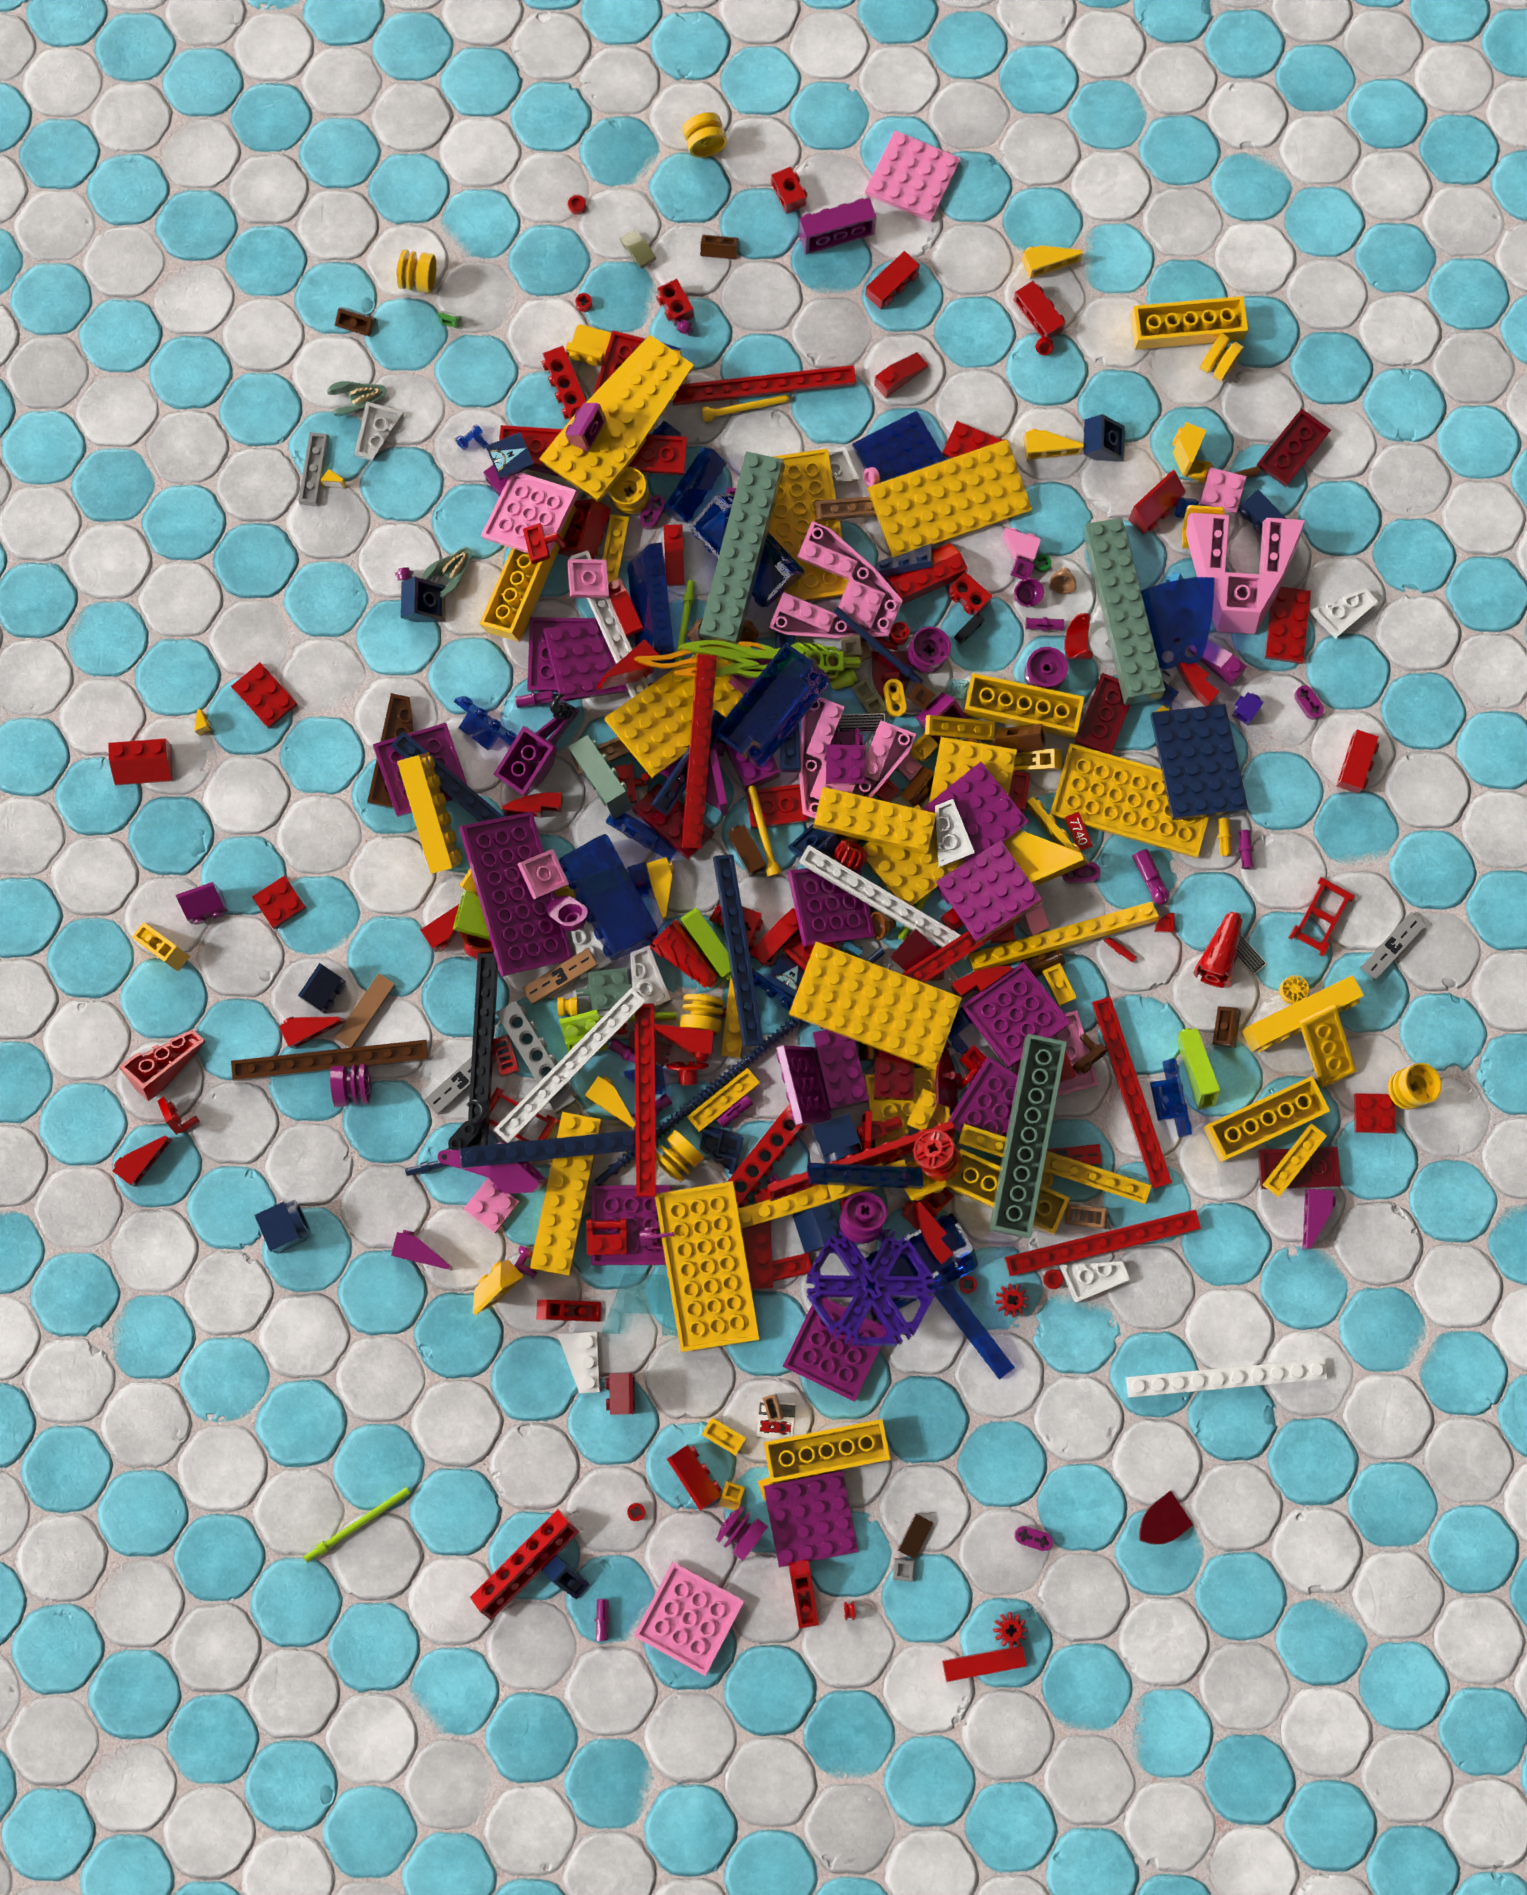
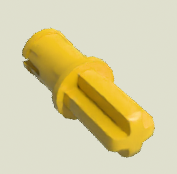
M1230 818L1218 819L1219 835L1217 836V839H1219L1220 855L1228 857L1231 856V839L1233 838L1230 833Z

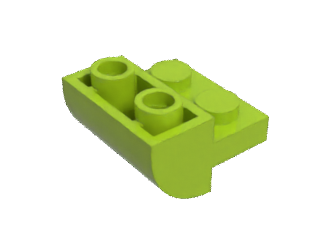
M597 1010L559 1020L568 1052L600 1021ZM607 1043L599 1051L608 1049Z

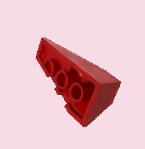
M192 1029L170 1039V1042L164 1045H155L148 1052L143 1054L139 1052L120 1065L119 1069L136 1091L149 1102L168 1086L206 1042Z

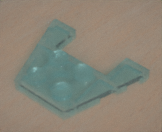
M624 1274L602 1333L621 1334L622 1313L663 1314L662 1336H678L674 1310L664 1275Z

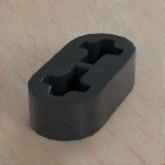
M977 613L957 632L954 639L962 645L983 624L985 619Z

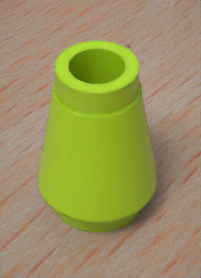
M846 668L838 674L837 678L829 680L833 690L855 685L854 683L858 681L853 668Z

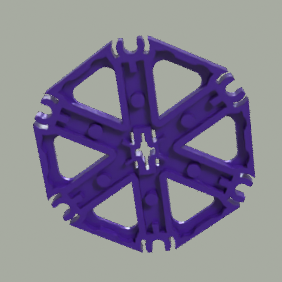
M882 1229L881 1234L877 1237L876 1240L880 1241L881 1248L871 1266L855 1242L845 1237L841 1230L839 1232L841 1239H836L834 1234L831 1235V1238L827 1239L806 1277V1284L814 1285V1288H807L806 1291L809 1301L832 1336L837 1329L836 1339L841 1334H845L847 1337L845 1344H848L850 1339L853 1338L850 1346L901 1345L903 1340L900 1335H905L908 1340L914 1336L934 1298L935 1290L927 1288V1285L931 1286L934 1284L933 1275L909 1239L903 1245L905 1236H902L901 1240H896L894 1238L896 1231H893L890 1237H888L891 1229ZM829 1254H836L850 1275H821L820 1269ZM900 1255H906L918 1271V1276L888 1275ZM868 1283H869L870 1285H872V1284L875 1285V1287H874V1289H873L874 1291H872V1289H867V1288H866L867 1285H868ZM853 1297L840 1321L831 1319L822 1305L821 1301L823 1298ZM891 1298H915L919 1300L920 1307L911 1322H906ZM870 1308H872L887 1332L886 1336L863 1337L859 1334V1328Z

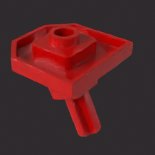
M865 1111L862 1115L861 1127L857 1128L862 1152L870 1148L871 1141L902 1127L900 1117L896 1116L884 1122L872 1121V1111Z

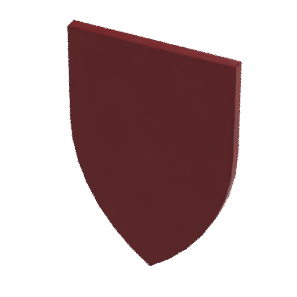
M872 651V677L879 695L885 700L883 688L890 679L899 680L903 685L905 693L909 684V678H905L900 673L901 671L880 652ZM890 651L905 665L908 664L910 666L907 651ZM894 687L889 688L892 693L896 692Z
M915 928L890 958L903 970L907 971L938 949ZM944 970L927 981L943 980Z
M944 1049L936 1067V1104L955 1109L958 1104L957 1081L962 1080V1075L955 1072L950 1053L947 1049Z
M1172 1491L1167 1492L1146 1510L1140 1524L1139 1541L1152 1545L1166 1544L1174 1541L1193 1526V1523Z

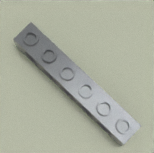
M514 1001L497 1011L496 1014L535 1080L539 1083L544 1078L543 1071L547 1068L553 1069L557 1061L552 1053L547 1054L544 1049L547 1047V1044L542 1036L537 1037L535 1031L538 1029L532 1020L528 1022L525 1017L528 1013L523 1004L518 1005ZM516 1019L523 1020V1025L520 1028L513 1027V1022ZM530 1035L533 1037L532 1043L524 1044L523 1038ZM534 1053H543L542 1059L540 1061H534ZM565 1085L562 1092L556 1094L549 1103L555 1113L558 1114L576 1103L574 1098L577 1094L572 1086L567 1087Z

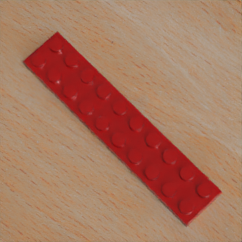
M500 425L499 440L521 432L534 466L547 467L540 462L539 458L563 429ZM648 434L645 443L627 467H633L641 473L684 475L687 437Z

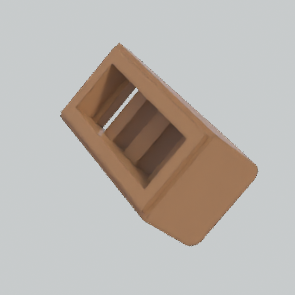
M1067 1204L1065 1224L1106 1229L1108 1209ZM1073 1209L1077 1210L1076 1221H1072ZM1082 1210L1085 1211L1084 1222H1080ZM1090 1211L1093 1212L1092 1223H1088ZM1098 1213H1101L1100 1224H1096Z

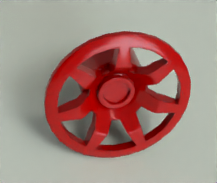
M677 1061L667 1064L666 1067L678 1070V1084L695 1085L698 1084V1070L708 1068L709 1064L696 1061L697 1064L694 1066L695 1061H689L688 1065Z

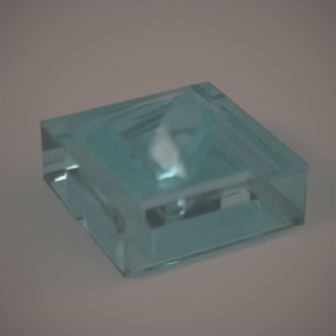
M950 679L947 695L956 700H966L970 682L968 680Z

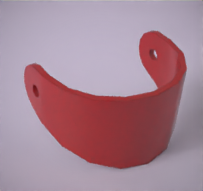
M1078 614L1071 621L1067 629L1064 650L1068 659L1091 660L1093 657V652L1088 650L1090 614Z

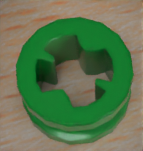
M1045 554L1038 555L1034 561V569L1039 573L1047 572L1051 566L1050 557ZM1046 561L1045 565L1039 566L1040 562Z

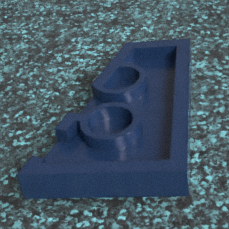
M930 543L899 556L883 559L876 562V570L882 577L933 567V546Z

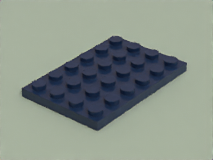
M1220 704L1151 712L1150 718L1172 821L1247 812L1248 805L1226 705Z

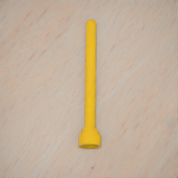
M782 395L718 409L709 408V406L701 408L704 423L711 422L716 416L785 403L789 401V396Z
M750 786L748 791L768 865H766L767 877L782 873L781 866L774 859L755 786Z

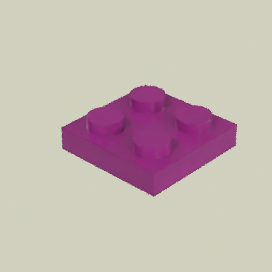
M826 744V784L864 785L865 745Z

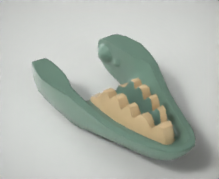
M351 381L337 382L327 389L329 395L347 394L351 402V406L335 409L333 411L335 416H344L365 408L366 402L374 403L381 399L387 391L383 385Z
M464 547L434 562L427 567L422 579L430 581L436 575L446 578L450 584L440 594L441 598H446L462 578L470 562L472 550Z

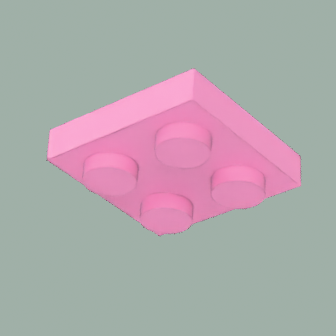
M1210 467L1199 505L1223 507L1226 512L1236 514L1246 476Z
M568 560L570 598H608L606 560Z
M553 849L518 863L533 899L569 884Z
M487 1178L464 1210L496 1233L518 1205L519 1201L510 1194L498 1192L493 1187L494 1183Z

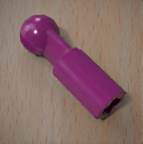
M1143 849L1132 855L1136 867L1151 894L1152 901L1159 905L1167 903L1170 898L1169 890L1165 887L1148 849Z

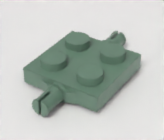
M626 967L587 972V988L576 989V993L584 992L576 994V997L588 996L591 1001L592 1011L611 1009L632 988V982L630 983L627 977Z

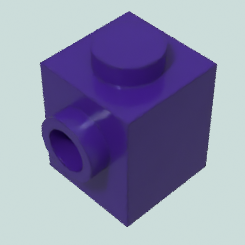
M1247 692L1245 697L1241 695L1234 704L1237 708L1232 716L1248 725L1264 702L1261 701L1258 695Z

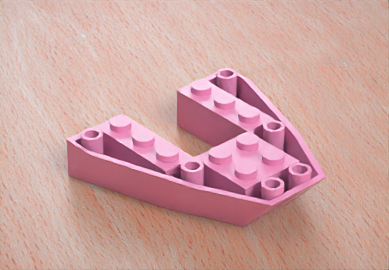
M1190 513L1187 517L1186 537L1200 591L1217 632L1256 633L1279 593L1298 547L1305 520L1266 518L1262 525L1259 574L1225 572L1229 515Z
M812 521L797 559L847 579L848 583L838 607L873 637L888 636L903 600L880 573L830 528ZM785 592L781 595L768 629L786 635L840 638L858 634L835 613Z
M808 693L802 709L800 737L801 771L799 778L803 814L815 819L823 787L872 798L910 752L916 734L880 720L865 759L864 785L826 784V744L831 745L845 706Z

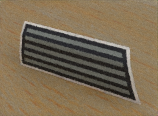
M885 713L843 714L837 728L839 731H855V728H859V732H876L880 720L885 722Z
M1241 935L1237 948V958L1254 975L1267 963Z

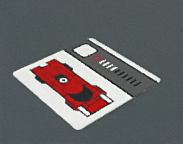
M761 1400L759 1404L757 1437L781 1439L793 1436L795 1403L779 1402L784 1418L769 1422L764 1402ZM768 1401L773 1418H777L778 1415L774 1401Z

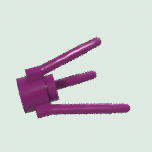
M660 1225L645 1227L644 1231H640L641 1246H647V1250H664L663 1245H656L654 1243L658 1242L657 1238L674 1236V1232L657 1234L655 1230L660 1229Z

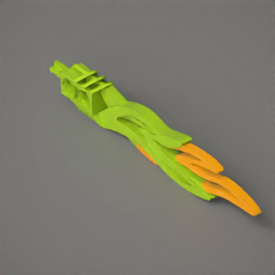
M718 640L688 642L681 644L678 647L680 651L675 653L638 656L634 659L650 667L670 669L682 665L696 664L697 658L665 664L653 661L670 660L692 653L717 656V663L721 659L733 662L717 667L715 679L728 675L761 679L779 674L796 680L806 678L805 681H809L811 678H816L814 681H818L820 678H837L844 668H860L861 664L860 657H843V651H838L834 646H822L819 643H813V645L810 643H804V645L794 643L791 646L774 649L753 642H738L736 645ZM801 655H802V667H800L797 663H795V661H796ZM810 658H814L817 661V666H813L810 663ZM829 658L835 661V666L829 664ZM749 659L782 660L769 665H759V663ZM696 667L676 670L674 674L682 677H695V673L692 672L696 671ZM754 669H757V670H765V671L753 672V671H744V670H754Z

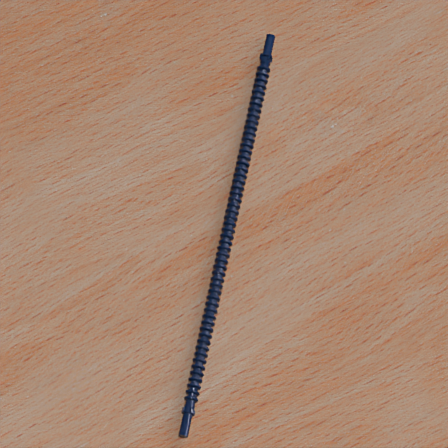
M879 948L870 957L863 960L874 963L885 952L882 948ZM795 1017L793 1019L790 1018V1022H785V1026L781 1025L780 1030L776 1029V1033H772L771 1037L768 1036L767 1040H763L764 1044L759 1045L758 1048L754 1047L755 1050H750V1054H746L745 1058L742 1057L740 1062L737 1061V1065L733 1064V1068H728L727 1073L724 1072L723 1076L719 1075L720 1078L718 1080L715 1079V1083L711 1082L710 1087L706 1086V1090L702 1089L701 1094L697 1093V1097H693L692 1101H688L689 1104H684L685 1107H680V1111H675V1115L671 1114V1118H667L666 1122H662V1126H657V1138L661 1139L662 1134L666 1135L665 1132H670L671 1127L675 1128L674 1125L679 1124V1120L683 1121V1117H687V1114L692 1113L693 1109L696 1110L697 1106H701L702 1102H706L705 1099H709L710 1095L713 1096L715 1091H719V1088L722 1089L724 1084L727 1085L728 1081H732V1077L735 1078L736 1074H740L741 1070L744 1071L746 1066L749 1067L750 1063L753 1064L755 1059L758 1060V1056L762 1057L763 1052L767 1053V1049L771 1050L772 1045L776 1046L775 1043L780 1042V1038L784 1039V1035H789V1031L793 1032V1028H797L798 1024L801 1025L803 1020ZM636 1150L626 1151V1155L622 1154L621 1159L618 1158L616 1163L610 1164L609 1168L594 1180L595 1183L600 1186L613 1174L617 1175L622 1167L625 1168L627 1163L630 1164V1160H635Z

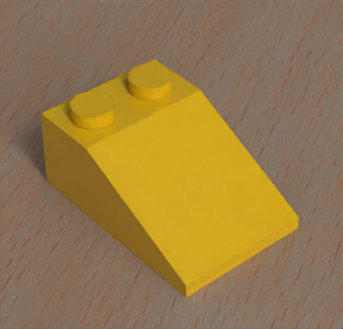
M509 1259L503 1262L498 1261L492 1266L491 1269L493 1271L489 1275L485 1274L479 1279V1285L474 1291L473 1313L475 1315L497 1304L524 1277Z

